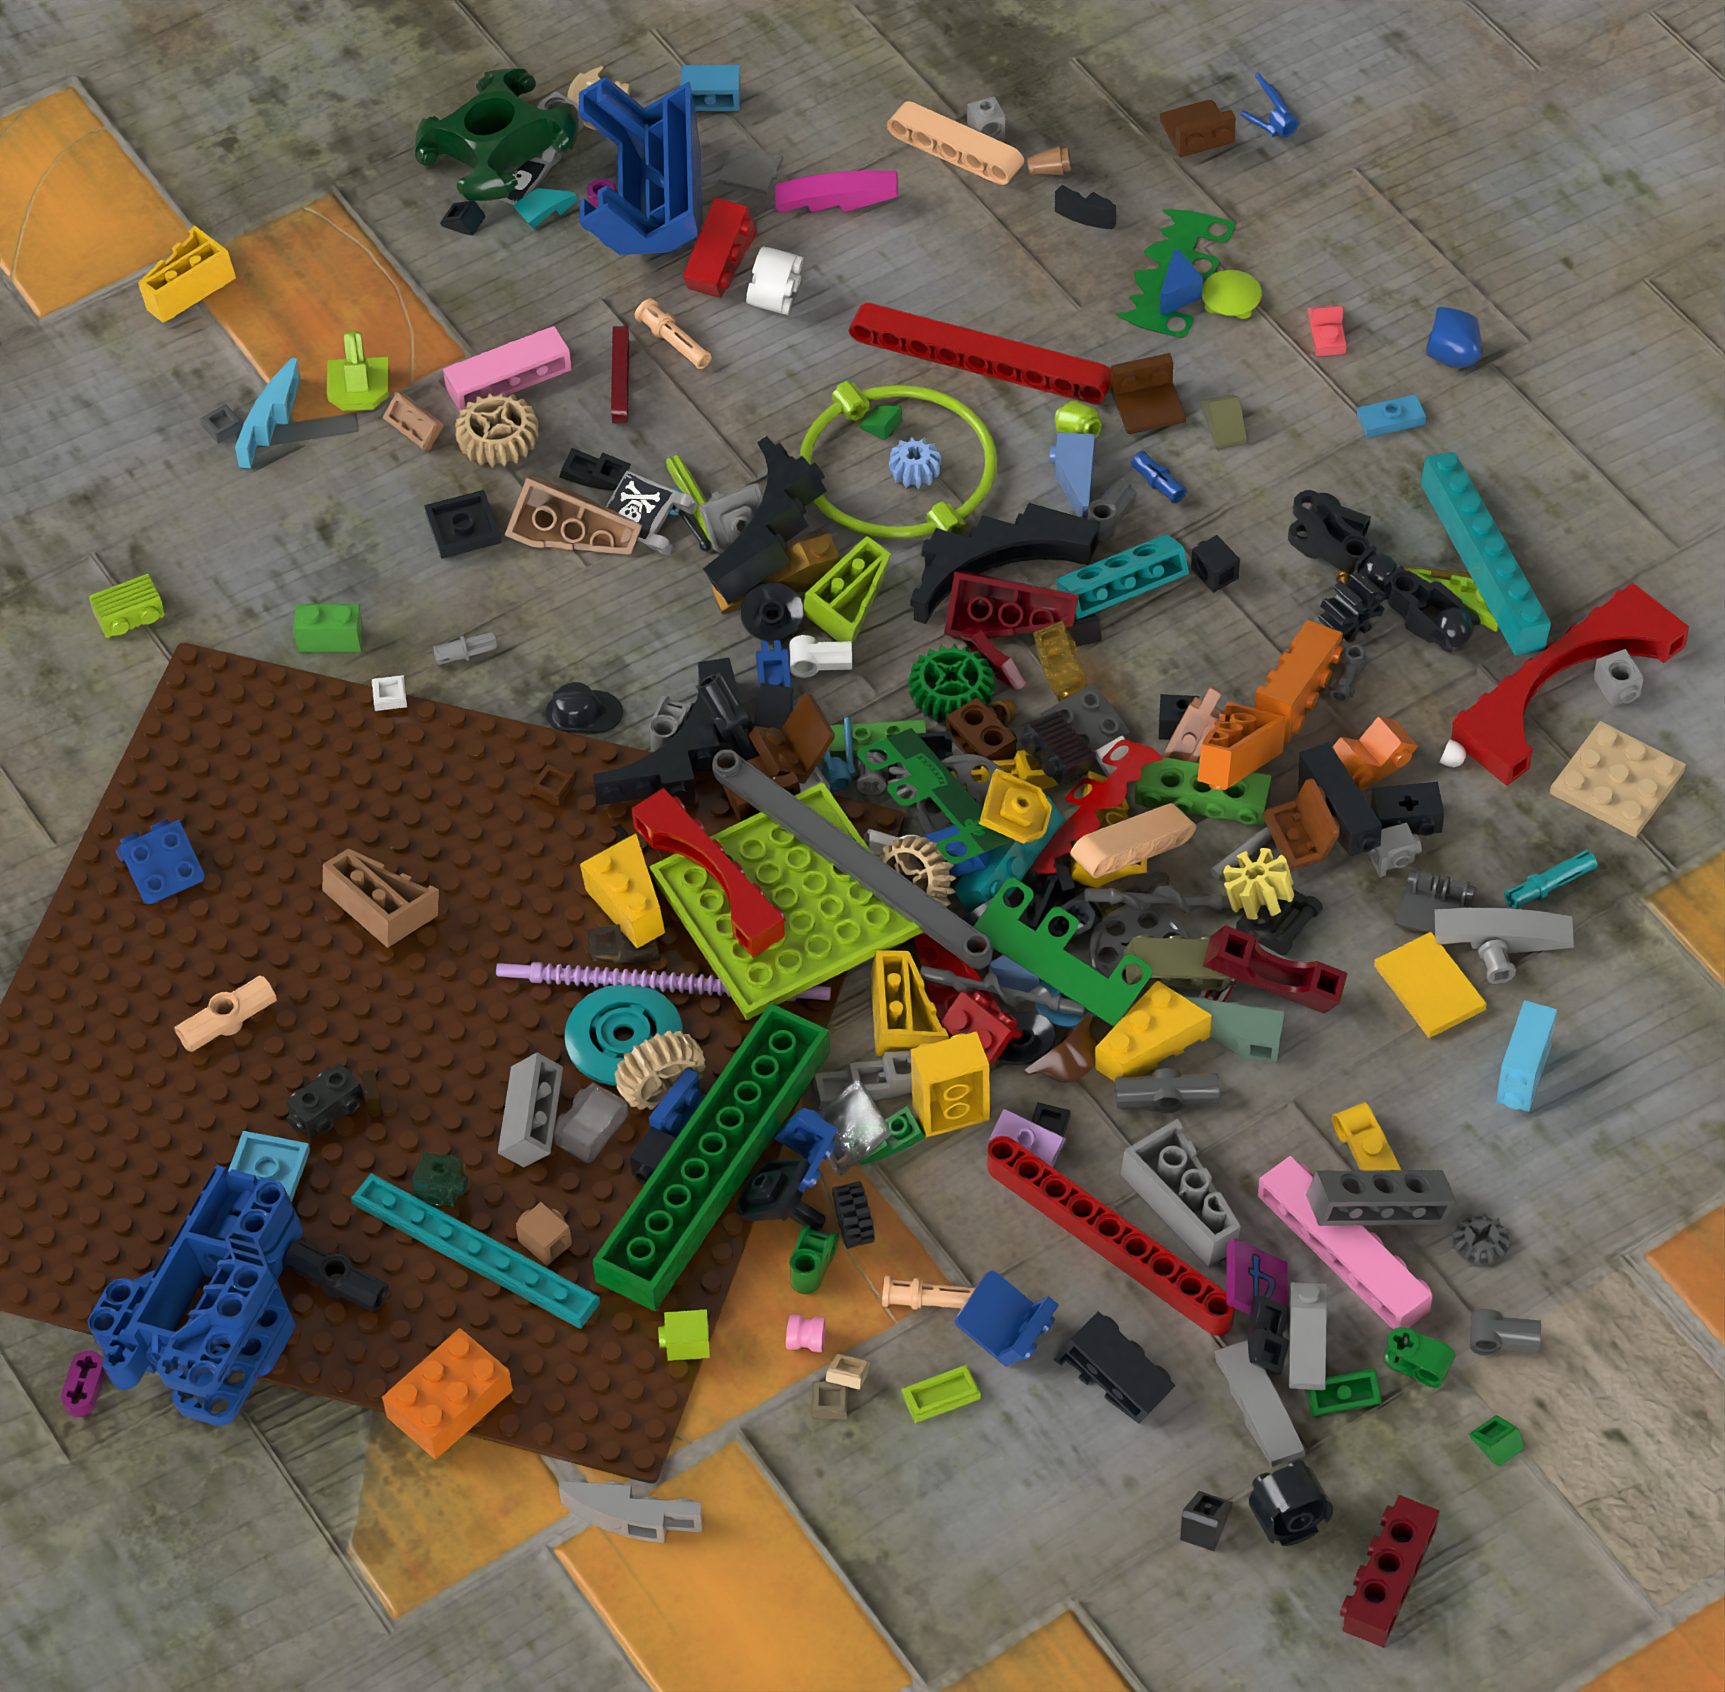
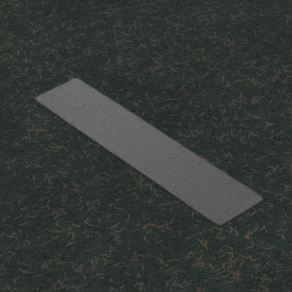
M352 413L277 425L274 428L269 446L358 432L356 414ZM237 432V433H236V440H237V441H238L240 432Z

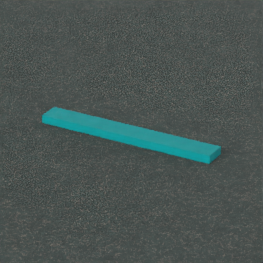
M372 1173L351 1197L352 1205L579 1329L584 1326L600 1304L599 1296Z

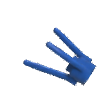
M1256 73V79L1276 108L1269 115L1270 124L1246 111H1242L1241 116L1265 129L1272 137L1278 133L1284 138L1292 135L1299 126V120L1290 112L1272 84L1268 85L1262 75Z

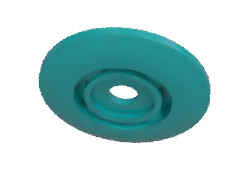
M617 984L616 986L611 985L601 988L582 999L569 1015L565 1027L567 1053L576 1068L587 1077L603 1084L618 1086L615 1082L616 1077L614 1073L618 1069L617 1064L625 1060L624 1054L632 1052L634 1050L633 1046H639L644 1043L645 1039L654 1038L651 1036L650 1024L646 1017L650 1016L653 1019L657 1033L662 1036L667 1031H671L673 1034L677 1031H682L683 1033L680 1015L670 1000L656 990L646 986L643 988L641 985L632 986L627 984L622 986V984ZM629 1027L634 1031V1035L627 1041H619L613 1036L617 1028ZM596 1033L598 1044L603 1052H600L594 1046L590 1034Z

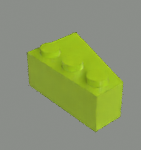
M866 536L805 593L804 615L838 642L852 641L853 646L887 575L891 553L870 537Z

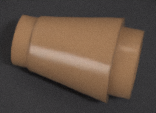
M1061 146L1027 157L1030 175H1065V172L1072 171L1068 147L1061 148Z

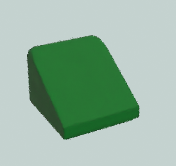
M876 405L859 427L886 440L902 422V408L900 406Z
M1497 1415L1469 1434L1476 1445L1497 1466L1502 1465L1524 1449L1519 1429Z

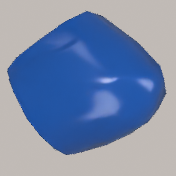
M1438 307L1433 329L1429 335L1426 355L1450 367L1468 368L1475 365L1482 355V339L1478 318L1457 309Z

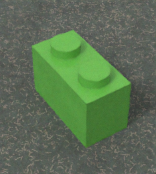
M296 604L293 631L297 651L361 652L363 622L360 605Z

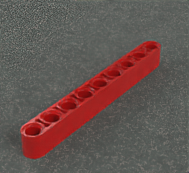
M872 303L860 305L848 330L853 339L863 344L1090 404L1102 403L1110 387L1111 369L1104 364Z
M998 1136L989 1142L987 1146V1169L994 1179L1206 1332L1221 1336L1232 1329L1234 1307L1226 1304V1291L1012 1138ZM998 1157H1007V1159H998ZM1024 1176H1033L1034 1178L1029 1179L1024 1178ZM1051 1195H1060L1061 1197L1053 1198ZM1078 1214H1086V1215H1088V1216H1086V1217H1079V1216H1077V1215H1078ZM1112 1233V1234H1115V1235H1114V1236H1105V1235H1103V1234ZM1137 1252L1141 1253L1142 1255L1133 1256L1131 1255V1253ZM1167 1272L1169 1273V1275L1163 1276L1157 1273ZM1191 1291V1292H1195V1293H1197V1294H1196V1295H1187V1294H1185V1292ZM1221 1311L1225 1314L1215 1315L1212 1312Z

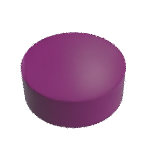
M598 179L591 182L587 187L589 203L598 207V190L608 185L617 192L615 184L607 179Z

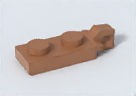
M1210 685L1202 700L1195 696L1192 703H1189L1162 757L1196 763L1201 752L1203 740L1208 732L1213 730L1215 721L1219 720L1218 716L1221 709L1215 707L1222 694L1220 689Z

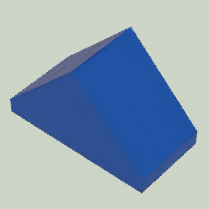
M1179 250L1173 251L1161 291L1160 314L1167 315L1202 298L1203 277Z

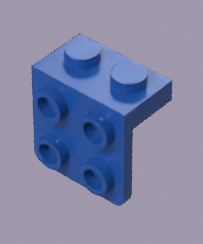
M168 819L158 822L150 827L152 832L140 836L138 832L121 839L122 845L116 849L120 862L125 861L145 904L151 905L196 885L204 879V872L179 820L172 823Z
M804 1107L780 1126L774 1137L775 1140L798 1153L810 1163L798 1187L802 1194L807 1186L812 1188L820 1177L822 1171L818 1167L822 1159L827 1160L833 1152L836 1142L832 1140L838 1130L826 1122L820 1113L814 1110H807Z
M989 1271L981 1279L956 1316L955 1324L1006 1367L1019 1360L1026 1361L1037 1348V1344L1034 1343L1040 1333L1044 1334L1055 1321L1052 1315L1059 1304L1050 1296L1033 1303L996 1271Z

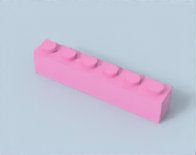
M1289 1156L1260 1177L1258 1197L1393 1330L1399 1327L1410 1328L1430 1312L1433 1295L1430 1287L1422 1279L1415 1278L1408 1271L1404 1261L1397 1255L1393 1256L1384 1247L1383 1242L1375 1233H1369L1362 1225H1318L1306 1196L1313 1180V1175L1306 1165L1299 1164L1294 1158Z

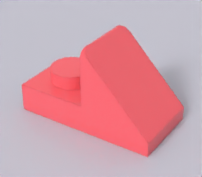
M1343 306L1307 307L1315 357L1346 354V341L1342 325Z

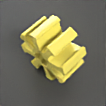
M1268 848L1260 849L1261 854L1257 862L1254 863L1249 859L1247 851L1237 855L1240 868H1233L1227 865L1223 871L1226 879L1224 886L1231 908L1234 912H1239V909L1244 907L1247 919H1257V913L1261 905H1266L1270 916H1274L1281 912L1277 899L1291 902L1294 898L1291 886L1293 885V880L1286 858L1280 855L1279 858L1274 860L1271 849Z

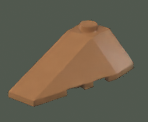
M532 474L525 480L505 536L537 548L575 549L631 555L643 525L562 485Z

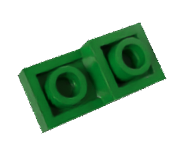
M906 1106L879 1124L875 1119H872L851 1133L849 1145L860 1165H864L902 1151L926 1136L914 1114ZM863 1140L864 1147L860 1150L856 1149V1142Z

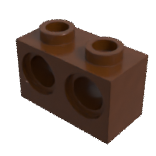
M978 697L946 716L947 732L951 731L952 742L964 754L979 755L991 761L1014 759L1016 743L1018 742L1016 734L1010 727H1005L998 720L993 708L990 706L986 707Z

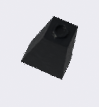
M1327 742L1299 752L1298 793L1305 781L1312 778L1317 786L1324 790L1326 804L1331 815H1335L1340 824V833L1337 839L1340 845L1350 856L1369 852L1381 846L1382 824L1330 743Z

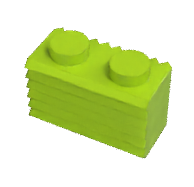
M148 573L89 595L92 611L106 638L123 635L129 629L133 630L141 624L154 623L158 618L165 616L160 595L156 591Z

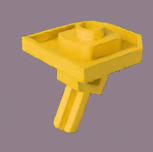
M996 768L991 777L979 824L1024 844L1044 836L1052 806L1041 788Z

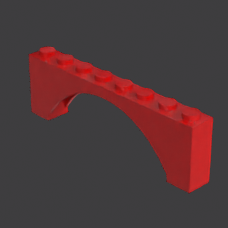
M1632 582L1625 589L1617 590L1603 606L1595 607L1581 623L1573 624L1559 640L1551 641L1537 657L1526 660L1521 669L1515 674L1504 677L1498 687L1489 694H1482L1467 711H1460L1452 721L1451 740L1461 744L1469 756L1508 786L1530 769L1533 749L1526 743L1523 717L1532 697L1545 682L1572 665L1590 659L1601 658L1626 649L1630 656L1655 658L1665 663L1686 647L1689 626Z

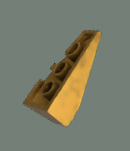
M818 531L787 541L788 549L785 550V553L790 563L758 585L774 582L787 585L796 593L809 590L840 561V555L831 535ZM712 587V593L721 614L740 610L741 603L748 593L746 592L728 605L715 588Z

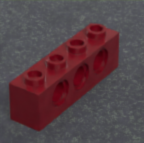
M1398 1495L1394 1507L1387 1505L1380 1523L1384 1529L1380 1537L1377 1535L1373 1536L1367 1551V1555L1371 1558L1367 1566L1360 1565L1353 1583L1354 1586H1357L1353 1597L1346 1596L1341 1607L1340 1616L1344 1617L1343 1632L1380 1647H1385L1435 1534L1440 1510ZM1401 1536L1407 1538L1409 1541L1402 1543L1396 1541L1394 1538ZM1384 1566H1389L1394 1568L1396 1571L1388 1573L1384 1572L1380 1568ZM1375 1596L1380 1598L1382 1601L1379 1603H1373L1367 1600V1598Z

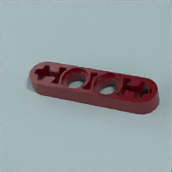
M613 326L612 423H628L629 328L628 326Z

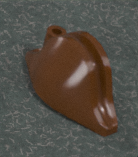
M1090 1013L1086 1014L1051 1051L1022 1072L1026 1075L1043 1074L1062 1083L1075 1082L1088 1074L1095 1061V1047L1099 1044L1089 1031L1092 1020Z

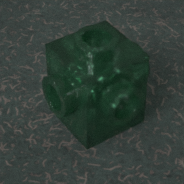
M423 1151L412 1177L414 1195L416 1198L425 1200L434 1206L445 1205L454 1208L458 1197L464 1196L468 1186V1176H465L463 1161L451 1155L445 1154L440 1156Z

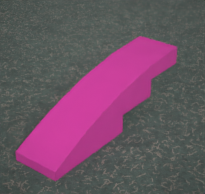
M862 170L833 172L775 184V207L779 213L808 206L811 213L837 205L840 206L843 212L898 197V173L896 171Z

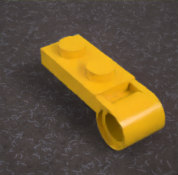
M1363 1102L1332 1115L1333 1127L1342 1143L1347 1142L1360 1170H1401L1381 1127L1378 1125L1367 1103Z

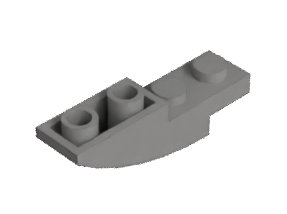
M574 1479L570 1482L559 1481L561 1505L581 1519L606 1531L633 1539L665 1543L666 1530L702 1532L704 1520L702 1502H695L687 1498H680L675 1501L659 1500L652 1496L635 1499L632 1495L631 1485H624L617 1481H610L605 1484L589 1483L581 1479Z

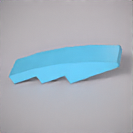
M291 358L280 369L253 405L243 424L235 446L238 467L251 469L257 445L269 446L276 423L288 424L301 379L297 358Z

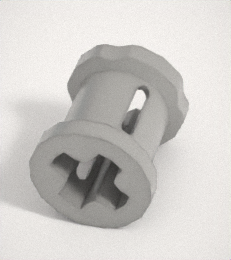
M867 752L866 754L867 760L871 763L880 764L886 761L885 757L880 753ZM858 757V769H860V778L857 781L858 790L865 795H878L885 791L886 780L883 778V769L872 771Z
M1500 939L1488 941L1478 950L1479 957L1485 961L1488 970L1486 977L1491 984L1505 983L1516 975V968L1510 963L1507 956L1508 945L1504 940Z

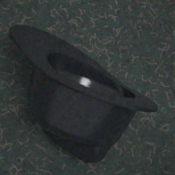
M581 682L566 683L553 692V698L548 703L545 711L546 719L552 727L568 732H606L613 729L621 721L623 715L622 705L615 696L608 692L591 690L589 686Z

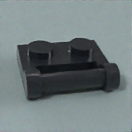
M1293 889L1294 898L1291 902L1277 899L1281 910L1280 913L1270 916L1267 906L1261 905L1257 913V919H1247L1246 913H1244L1236 923V929L1255 936L1256 942L1280 955H1286L1292 948V941L1308 921L1321 912L1323 905L1317 898L1313 896L1306 897ZM1294 908L1300 910L1282 934H1274Z

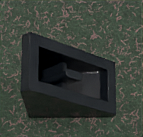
M1198 1491L1183 1509L1180 1540L1215 1552L1233 1502Z

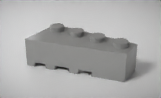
M1176 1119L1125 1149L1120 1175L1208 1267H1211L1227 1257V1243L1235 1238L1238 1239L1241 1226L1221 1192L1216 1191L1211 1182L1212 1176L1207 1168L1202 1167L1196 1156L1197 1151L1191 1141H1187L1182 1132L1183 1127L1179 1120Z

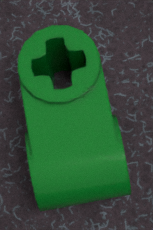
M804 1224L802 1226L789 1262L790 1283L795 1291L809 1294L820 1287L828 1265L836 1253L839 1241L838 1233L826 1234L812 1230L811 1225Z
M1399 1327L1391 1331L1387 1340L1388 1347L1384 1353L1385 1363L1390 1369L1414 1378L1432 1388L1441 1387L1456 1357L1455 1351L1449 1345L1430 1339L1405 1327Z

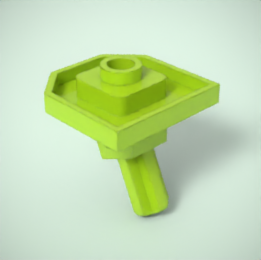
M350 331L343 336L345 359L328 360L327 398L329 402L342 411L374 410L389 397V358H367V356H364L362 334Z

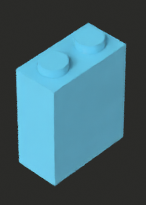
M1524 1000L1501 1066L1497 1103L1504 1104L1506 1107L1514 1110L1530 1111L1551 1049L1557 1009Z

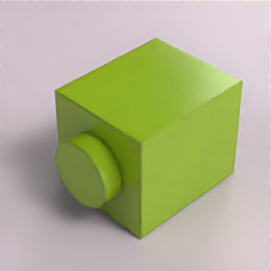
M707 1309L664 1312L665 1326L658 1327L659 1346L660 1348L666 1347L668 1361L710 1358Z

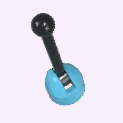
M679 488L672 489L677 492H682ZM673 505L669 514L680 515L700 542V549L702 551H709L712 546L711 542L708 539H704L685 511Z

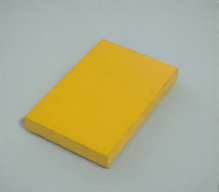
M1432 932L1374 961V967L1429 1039L1486 1010L1487 1003L1443 946L1437 944Z

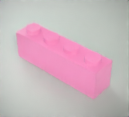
M552 326L462 362L455 363L444 368L443 373L446 390L460 412V410L466 409L467 402L476 403L477 396L485 399L488 397L489 392L493 397L499 396L501 392L504 396H507L572 369L569 349L555 326Z

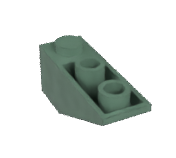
M1184 996L1212 1015L1211 1038L1244 1059L1278 1063L1284 1031V1011H1278L1270 1007L1245 1006L1238 1002L1213 1001L1205 997L1194 998Z

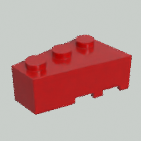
M714 197L683 274L688 289L722 298L725 290L730 287L736 270L757 234L748 206Z

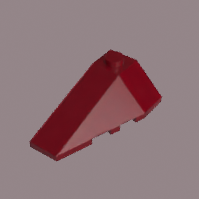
M955 572L944 635L961 638L959 633L967 627L981 629L988 639L1074 626L1079 595L975 573Z

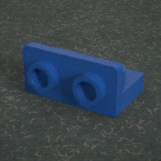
M689 1068L685 1069L649 1116L650 1127L652 1126L675 1138L679 1136L706 1097L705 1094L701 1093L698 1073Z

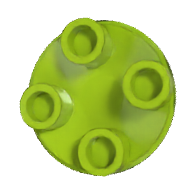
M1224 270L1206 279L1202 286L1201 296L1205 303L1204 308L1208 313H1218L1246 319L1252 315V310L1259 304L1262 290L1259 282L1248 273L1238 270Z

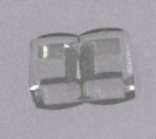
M594 1082L576 1094L573 1100L574 1107L566 1114H561L556 1119L554 1126L555 1144L587 1163H591L598 1156L608 1139L615 1134L628 1115L627 1101Z

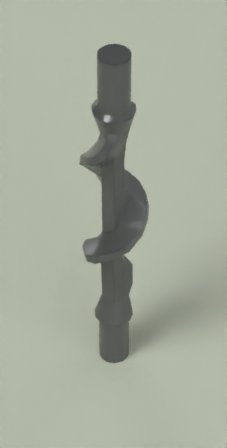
M1157 885L1148 894L1121 892L1114 888H1086L1084 893L1085 901L1107 902L1110 905L1125 902L1135 909L1146 910L1151 904L1155 903L1176 905L1183 913L1188 914L1201 907H1210L1217 911L1232 909L1228 896H1222L1221 893L1216 895L1181 896L1173 886Z
M923 965L920 970L922 979L952 986L959 993L961 991L973 993L979 989L998 993L1008 1006L1014 1007L1025 1000L1046 1004L1054 1011H1062L1079 1016H1084L1086 1009L1074 1000L1062 998L1061 995H1053L1048 988L1042 986L1034 988L1029 992L999 986L995 973H988L983 981H977L957 976L950 970L944 971Z

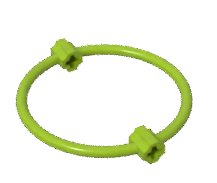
M848 381L840 383L836 390L832 392L834 404L828 407L812 423L802 442L799 457L803 456L810 465L817 438L835 417L843 413L847 420L852 419L855 422L862 419L865 413L870 410L869 401L882 398L908 397L939 404L962 417L973 428L982 443L985 457L984 472L977 489L963 505L955 510L950 503L939 502L927 513V523L918 525L883 526L864 522L836 508L823 494L815 499L813 503L836 523L852 531L886 539L916 538L933 534L936 528L959 535L966 531V523L963 519L977 509L986 498L994 482L997 470L995 444L984 422L965 404L933 389L911 385H887L860 391L855 383H849Z

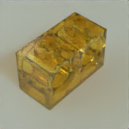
M1063 621L1033 633L1045 679L1058 701L1065 700L1086 688L1088 685L1076 643Z

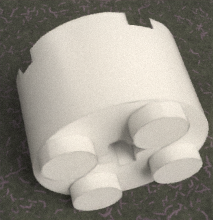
M761 247L752 270L754 275L752 283L749 282L746 303L789 315L793 298H791L792 292L797 293L799 289L801 275L797 274L801 271L804 257L770 247Z

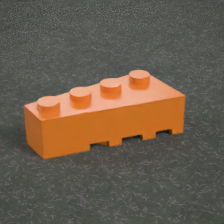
M1308 619L1292 640L1289 653L1284 652L1279 658L1277 670L1271 669L1266 676V686L1260 685L1255 693L1256 709L1287 716L1284 743L1286 744L1290 743L1295 733L1300 734L1307 711L1314 710L1319 698L1318 692L1320 688L1327 687L1332 675L1331 669L1334 664H1340L1342 653L1345 650V647L1342 646V632Z
M1227 702L1225 710H1222L1220 713L1219 721H1215L1213 730L1208 732L1201 744L1197 781L1209 784V787L1212 789L1226 790L1282 754L1287 716Z

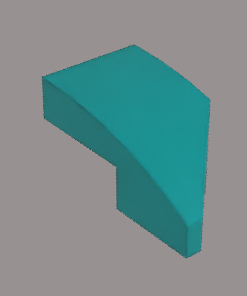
M537 188L513 206L534 229L555 210L559 215L563 214L579 198L574 192Z

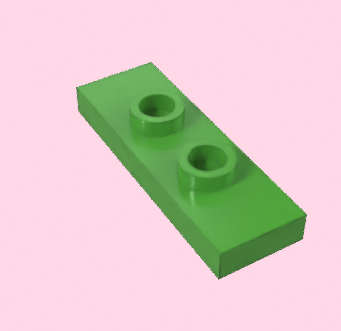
M925 720L851 724L853 757H857L859 749L887 738L886 735L898 734L910 728L916 733H926ZM830 725L835 733V739L830 745V757H846L844 725ZM872 749L868 751L871 753L877 752L882 755H887L884 751L880 749Z

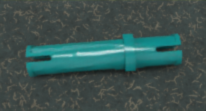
M1584 850L1539 875L1534 873L1527 877L1526 882L1505 891V901L1509 907L1512 906V909H1518L1532 900H1542L1548 896V892L1576 879L1586 872L1596 869V858L1592 853L1589 854V850Z

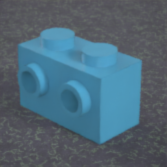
M681 65L680 86L690 81L696 111H740V65Z

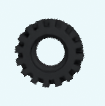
M858 1181L833 1187L832 1195L836 1217L838 1218L839 1229H841L842 1239L846 1248L875 1242L873 1220L862 1183Z

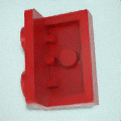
M961 991L940 1024L953 1036L977 1031L989 1064L994 1065L1012 1037L1020 1039L1023 1032L1015 1026L1017 1020L1004 1011L999 1013L991 1007L993 1001L979 991H976L975 994Z

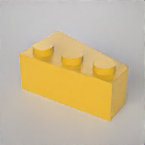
M195 225L189 230L190 236L182 244L177 242L172 247L173 254L166 261L160 260L138 282L147 311L162 323L174 318L236 278L228 250Z
M636 833L580 864L586 891L636 948L665 933L660 906Z
M876 950L870 972L876 1057H883L885 1052L910 1051L924 1043H936L947 1040L949 1038L945 1028L941 1027L936 1016L937 1010L934 1003H930L924 990L925 984L910 952Z
M1157 980L1095 1047V1070L1114 1082L1115 1077L1142 1076L1157 1068L1158 1063L1172 1055L1176 1057L1182 1054L1184 1048L1198 1040L1203 1042L1210 1038L1212 1015Z

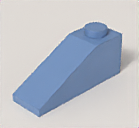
M1057 432L1056 445H1050L1049 462L1055 464V477L1075 514L1078 517L1088 519L1095 434Z

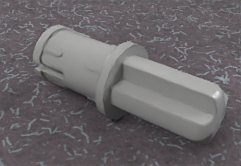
M490 632L467 639L460 636L459 640L432 647L437 666L461 659L468 661L469 656L495 650L497 648V641L494 633Z

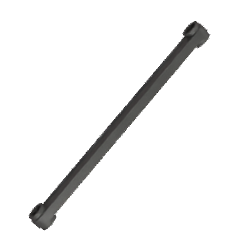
M725 749L715 755L712 764L715 778L721 784L728 787L757 810L763 812L776 824L778 823L790 834H793L795 838L829 863H833L837 869L849 875L852 880L859 882V885L867 891H871L875 897L909 922H914L919 926L920 930L964 961L969 967L981 969L990 963L993 950L991 941L986 935L973 928L741 758L736 752ZM725 766H733L729 769H722ZM973 949H982V950H984V951H982L981 953H973V952H970V951H972Z

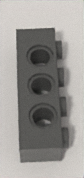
M1443 1170L1316 1171L1306 1193L1319 1226L1445 1224L1456 1202Z

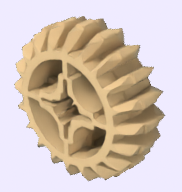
M489 392L488 397L485 399L477 396L476 403L467 402L466 409L460 410V415L456 419L457 423L455 425L456 440L460 445L462 453L467 454L470 461L477 459L480 466L489 462L492 468L496 463H501L505 467L508 461L517 464L518 456L527 458L528 450H534L535 441L538 440L539 435L538 419L534 414L532 406H527L524 399L517 400L514 394L507 398L502 392L496 397H493Z
M906 836L904 839L898 838L893 840V845L883 847L885 855L878 856L879 859L943 906L947 907L951 904L947 895L956 892L950 887V882L955 880L956 877L949 874V870L954 864L945 862L946 859L936 848V842H930V839L926 837ZM916 856L923 862L926 869L922 867L920 861H917Z
M667 1031L662 1036L657 1033L654 1038L645 1039L644 1043L639 1046L634 1045V1050L624 1054L625 1060L617 1064L618 1069L614 1073L616 1077L615 1082L618 1085L617 1089L631 1107L637 1106L639 1110L646 1107L651 1110L659 1105L686 1068L698 1073L699 1079L703 1077L702 1072L706 1066L704 1064L703 1051L690 1034H683L682 1031H677L673 1034L671 1031Z

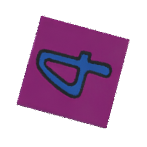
M1236 1238L1227 1243L1226 1304L1249 1315L1254 1296H1265L1288 1307V1263ZM1287 1314V1318H1286L1285 1325L1288 1324V1314Z

